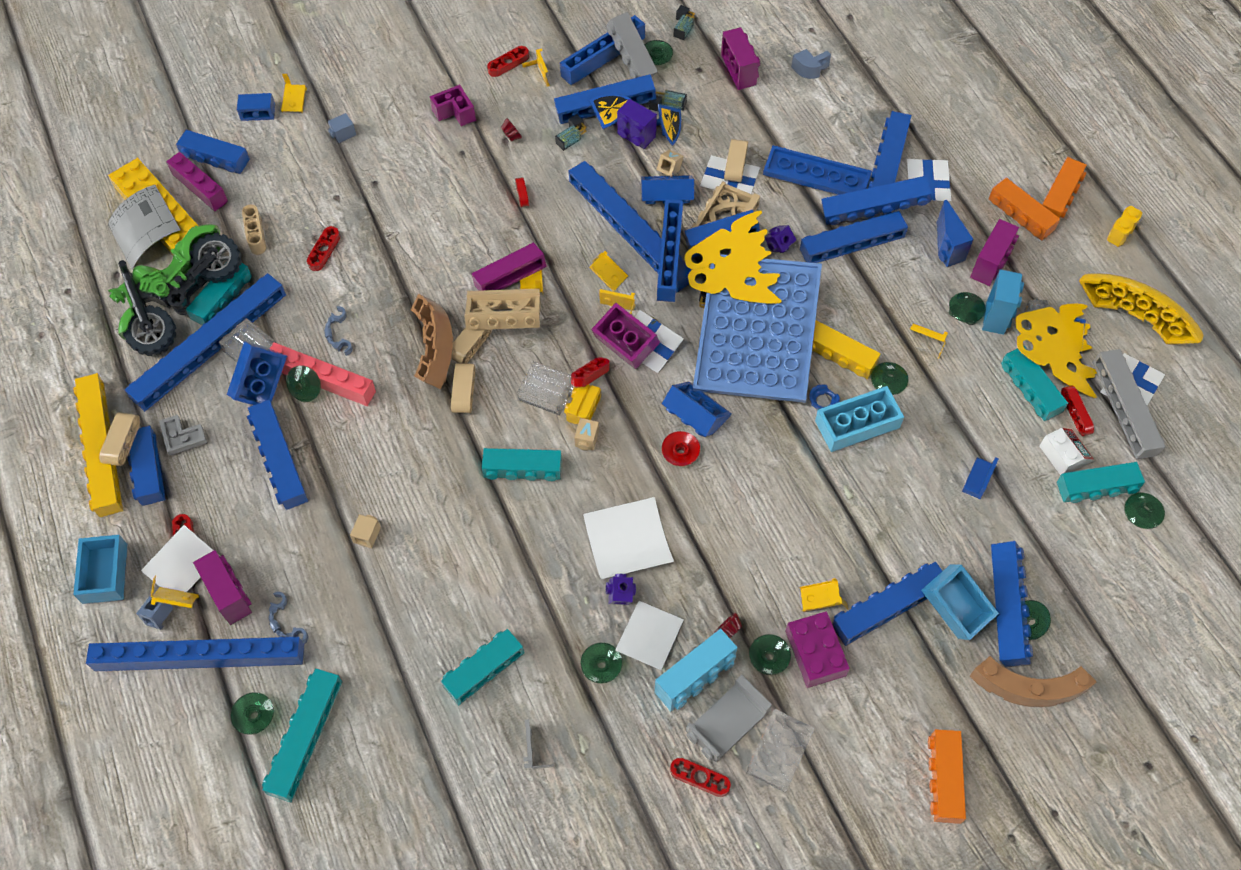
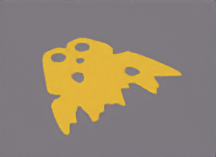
M756 211L737 219L731 225V232L726 229H720L686 252V266L693 269L688 274L689 284L692 288L711 294L720 293L726 288L730 296L735 299L767 304L782 302L781 299L767 288L777 283V278L780 274H763L758 272L761 268L758 262L772 253L765 251V248L760 246L765 240L764 236L767 234V229L748 233L751 227L758 223L756 218L762 214V211ZM731 249V253L728 256H720V250ZM693 254H701L703 260L700 263H693L691 260ZM714 263L715 268L710 269L709 264ZM699 273L706 275V281L702 284L695 281V276ZM747 277H754L756 279V285L753 286L746 285L744 282Z
M1078 303L1063 304L1059 307V313L1052 307H1046L1017 315L1015 319L1016 329L1021 333L1017 336L1019 351L1037 365L1045 366L1049 363L1055 377L1069 386H1075L1083 394L1097 398L1086 381V378L1095 377L1096 369L1086 366L1079 361L1082 358L1079 352L1092 349L1087 344V341L1083 339V335H1086L1087 330L1090 329V324L1085 323L1084 327V323L1074 322L1076 317L1084 314L1082 310L1088 306ZM1022 320H1028L1031 323V330H1025L1022 327ZM1052 326L1056 328L1057 333L1051 335L1048 333L1047 327ZM1037 335L1042 337L1041 341L1037 340ZM1024 340H1028L1033 344L1031 351L1023 347ZM1068 362L1075 364L1076 372L1067 368Z

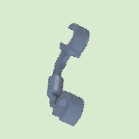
M337 306L338 312L342 314L336 316L331 313L325 325L324 333L328 343L334 349H337L338 352L343 346H348L344 351L347 356L351 354L353 349L351 343L344 339H341L339 342H333L331 323L335 321L342 323L347 317L345 309Z
M282 592L273 593L275 597L282 598L279 604L270 602L269 625L273 632L279 637H296V635L302 633L304 634L302 642L306 644L308 634L303 628L294 627L293 631L286 635L281 631V627L277 620H274L273 615L277 610L285 609L287 598Z

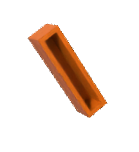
M1070 157L1066 158L1042 204L1057 217H1065L1068 211L1066 205H1071L1075 197L1072 194H1076L1081 185L1078 182H1083L1087 172H1084L1087 164Z
M1007 177L992 188L989 200L1041 241L1056 230L1060 218Z
M935 729L931 736H928V749H931L932 755L929 758V771H932L929 788L930 793H933V801H931L930 805L931 815H934V822L961 824L966 819L961 731Z

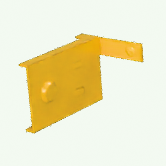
M541 48L536 50L537 59L522 63V68L538 64L548 87L550 86L546 77L548 70L540 53L543 51Z
M282 74L286 84L281 112L303 113L305 92H307L306 85H291L288 74Z
M606 251L601 252L594 259L596 261L589 267L613 292L628 277L607 255Z
M542 270L521 279L520 289H540V292L543 293Z
M600 289V304L613 306L617 303L622 308L631 310L630 314H632L635 308V293L626 295Z
M914 323L910 330L946 342L945 339L948 334L946 331H944V334H940Z
M156 575L153 578L151 591L152 605H155L156 602L192 608V604L199 598V594L159 587L154 594Z
M836 578L831 579V581L799 587L801 589L803 612L841 604L848 610V603L840 597L838 580Z

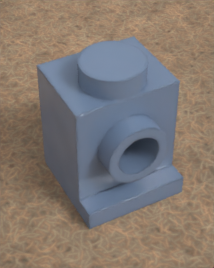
M150 595L136 614L145 625L161 630L163 628L162 623L173 610V606L161 602H156L155 605H152V597Z

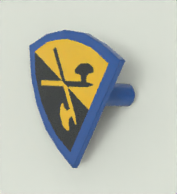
M609 93L589 99L602 129L608 128L617 122V111L631 98L622 94Z
M658 104L659 119H657V126L661 125L662 136H666L671 146H673L681 130V109Z

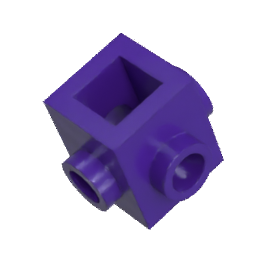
M789 225L773 227L769 230V234L764 237L767 247L771 252H786L789 246L796 241Z
M615 574V577L610 578L609 582H606L605 590L606 594H609L608 604L629 605L633 602V596L636 593V584L633 583V577H627V574Z

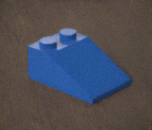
M944 200L937 220L938 256L946 267L966 261L974 239L948 200Z

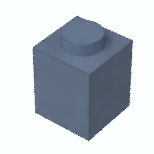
M346 113L328 121L330 127L328 132L331 138L335 137L338 143L356 136L354 124Z

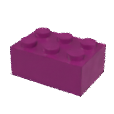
M742 27L723 31L721 57L737 89L741 90L756 86L757 78H759L758 68L760 66V59L755 55L754 47L748 41V35L744 33Z
M1002 219L998 220L976 260L970 278L990 287L992 281H995L999 270L1004 268L1008 260L1007 258L1015 247L1013 245L1016 244L1020 236L1017 235L1018 226Z
M617 303L591 329L595 338L635 370L660 343L657 334Z
M214 550L193 562L215 605L229 625L252 613L249 607L252 603L247 594H245L243 586L238 578H236L233 568L224 555L219 556L217 551Z
M827 611L787 623L785 632L807 688L847 676L850 668Z

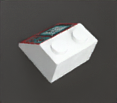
M1060 428L1046 435L1039 446L1060 475L1073 472L1094 462V458L1072 429Z

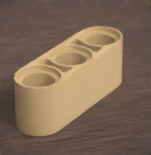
M731 139L724 180L742 181L748 141Z
M249 204L242 209L246 241L254 255H261L266 251L262 219L257 207Z
M465 327L453 342L451 359L458 363L467 364L489 337L492 329L466 330Z
M455 364L451 397L452 413L472 412L475 364Z
M118 412L115 415L100 451L99 459L101 463L117 466L124 465L140 426V417L138 415Z

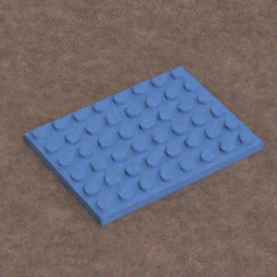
M764 258L758 262L761 266L758 272L763 274H780L777 278V283L767 288L781 299L782 302L767 304L743 301L732 298L726 288L720 293H707L693 391L806 403L822 264ZM711 263L710 269H714L715 264ZM747 277L744 283L753 286L756 285V279L754 277Z

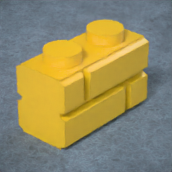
M589 384L585 387H574L571 394L573 399L571 403L566 404L564 410L566 420L573 424H579L580 418L591 420L601 399V389Z

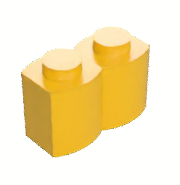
M1128 206L1123 211L1121 217L1114 223L1107 241L1117 247L1123 245L1129 234L1134 231L1138 224L1142 211L1133 206Z

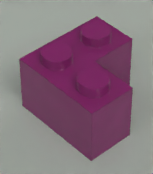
M460 84L429 96L432 111L438 121L451 116H455L460 126L476 121L474 106Z

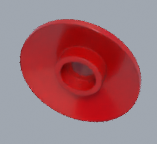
M673 432L664 439L662 454L666 461L672 465L687 466L698 458L700 444L696 437L688 432Z

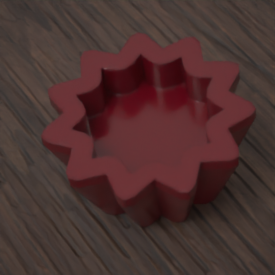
M506 118L501 126V130L510 141L522 138L519 131Z
M733 613L723 621L714 633L722 629L729 638L733 637L742 627L737 613Z

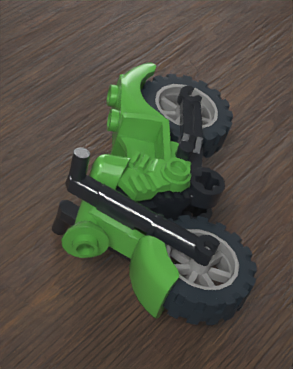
M205 224L192 227L185 237L175 245V249L172 248L170 250L174 255L172 262L163 270L140 265L134 267L133 272L130 273L124 260L119 261L118 264L125 282L118 288L109 289L108 292L110 293L109 297L117 304L119 302L124 304L127 297L130 308L121 317L118 332L119 336L126 340L134 351L141 355L146 354L147 356H152V354L160 355L162 351H167L168 347L173 345V339L176 338V325L171 316L162 308L146 305V303L156 302L169 309L173 307L179 315H187L186 308L191 304L190 297L206 282H226V279H232L234 274L240 270L239 265L242 264V255L238 246L227 235H220L217 225ZM226 250L228 251L229 256H221ZM223 260H228L225 265L222 264ZM161 322L163 325V329H156V327ZM139 327L142 330V332L137 334V329ZM146 335V338H145V341H144V342H142V341H140V340L138 339V338H140V337Z

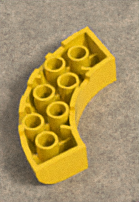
M1103 273L1085 274L1079 280L1094 307L1115 310L1119 307L1127 310L1128 314L1142 321L1147 320L1153 324L1152 328L1161 336L1166 344L1201 343L1204 335L1199 325L1182 306L1147 284L1127 277Z

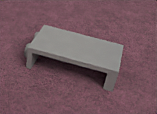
M741 675L736 679L735 685L696 722L687 725L686 735L693 744L698 743L706 758L717 762L770 712L772 704Z

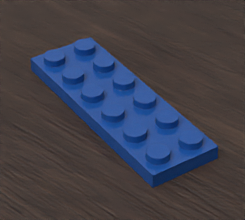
M774 145L763 170V175L838 195L867 189L872 173L871 170Z

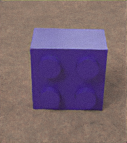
M628 99L617 111V134L643 149L656 138L657 114Z

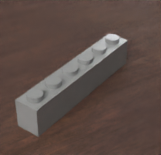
M1120 349L1100 352L1092 363L1135 458L1142 459L1157 456L1166 446L1134 380V376L1126 363V358Z

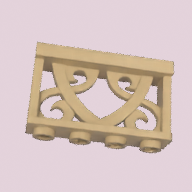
M722 181L720 186H716L712 199H708L705 210L700 212L697 223H693L691 228L709 223L708 219L710 222L717 221L715 215L727 210H731L732 216L736 215L735 209H737V212L749 210L756 212L760 203V195L755 193L752 195L727 185L726 182ZM723 195H728L733 197L734 202H730V198L728 196L727 200H722L721 198ZM731 249L720 250L724 255L731 253Z
M540 289L467 291L465 310L466 330L539 328ZM495 309H513L511 311H493Z

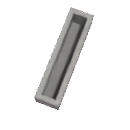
M628 12L612 18L606 25L607 31L612 36L616 49L621 53L623 63L627 65L631 78L649 74L653 77L658 71Z

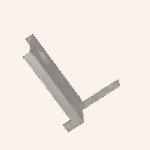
M529 719L525 720L528 757H523L524 762L528 761V764H524V768L554 767V764L533 766L532 729H530Z

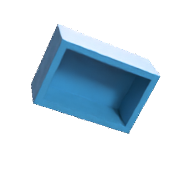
M999 270L986 301L983 331L1004 335L1006 329L1011 327L1012 318H1015L1017 308H1020L1022 297H1019L1024 287V282L1021 281L1022 274Z
M120 534L78 539L73 595L82 604L124 600L128 544Z
M950 564L921 590L958 639H972L999 614L963 565Z

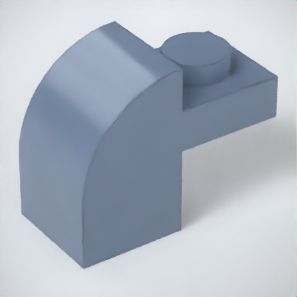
M805 49L793 55L791 67L803 78H819L821 70L829 67L831 54L825 51L813 57Z

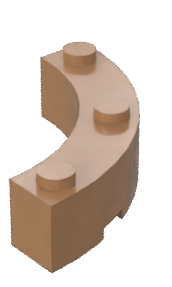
M418 294L411 311L424 324L422 329L423 343L426 344L425 355H421L420 363L414 376L427 384L441 389L447 379L446 375L451 361L453 345L452 328L448 315L441 305Z
M991 656L978 665L969 676L989 693L992 692L1004 698L1003 700L1028 707H1052L1057 704L1070 702L1083 695L1097 682L1082 666L1067 675L1057 678H1029L1006 669Z

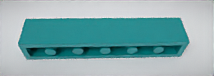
M315 668L313 674L309 675L305 693H302L298 700V709L290 718L288 732L281 738V748L272 759L271 771L263 780L262 791L268 796L292 802L341 687L342 680L339 675Z

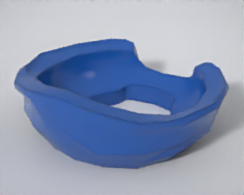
M825 384L813 387L809 393L811 405L817 410L824 408L816 402L817 397L820 395H829L832 398L830 405L840 402L839 394L829 390Z

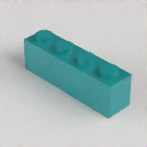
M243 263L239 265L240 270L238 273H235L232 279H226V282L218 281V283H213L210 281L186 308L190 319L203 325L211 320L219 311L227 307L233 298L239 294L244 285L250 281L252 275L248 266Z
M1018 348L1005 354L1001 362L1003 370L1010 375L1015 386L1019 387L1024 394V398L1034 407L1036 414L1043 421H1046L1063 413L1068 402L1043 369L1023 355Z
M483 449V478L491 480L497 478H506L508 480L526 479L529 481L536 479H545L546 481L561 480V450Z
M1131 462L1062 473L1056 483L1064 503H1078L1085 499L1097 500L1104 496L1116 497L1122 493L1135 494L1140 491L1145 480L1138 463Z
M508 628L504 632H498L490 643L481 645L477 649V653L472 657L462 660L458 668L454 671H448L441 680L443 688L458 706L524 654L523 646Z

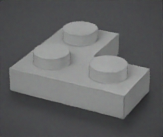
M178 415L159 421L169 455L207 443L201 424L183 430Z

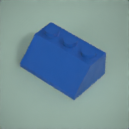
M692 175L672 177L641 176L642 201H645V204H656V201H663L665 204V199L682 200L683 203H690V200H694V178Z
M244 341L227 395L235 401L256 405L266 400L272 402L287 355Z
M689 381L672 385L662 402V405L666 407L669 413L677 415L681 418L682 423L690 425L698 435L703 437L713 435L732 414L704 392L693 391V384Z

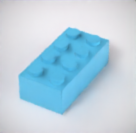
M888 386L819 409L815 422L830 451L833 452L899 429L904 415Z
M719 629L655 680V694L670 712L675 708L679 710L686 704V699L691 695L693 697L697 696L703 690L702 687L706 683H713L719 677L718 674L721 671H728L735 664L737 646L722 629Z

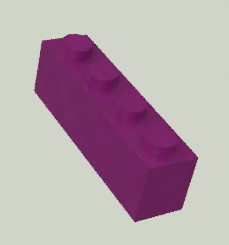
M178 152L166 161L172 175L214 212L228 202L223 188L181 152Z
M533 242L471 273L478 291L502 290L547 266L543 252Z

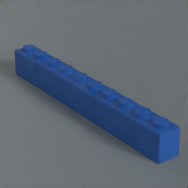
M583 161L568 170L569 182L636 252L659 273L662 241L659 233L654 231L648 222L642 219L637 211L631 208L627 201L617 194L614 187H610L606 183L605 178L600 176L592 165ZM680 255L676 293L690 285L688 274L693 270L686 266Z
M268 273L261 277L254 285L246 289L243 294L231 301L227 307L219 311L211 320L204 323L195 333L188 336L184 342L176 346L168 355L161 358L152 368L145 371L136 381L130 383L125 389L129 398L144 412L147 411L285 297L286 293L282 284Z
M300 637L89 643L86 664L95 672L303 665L304 643Z

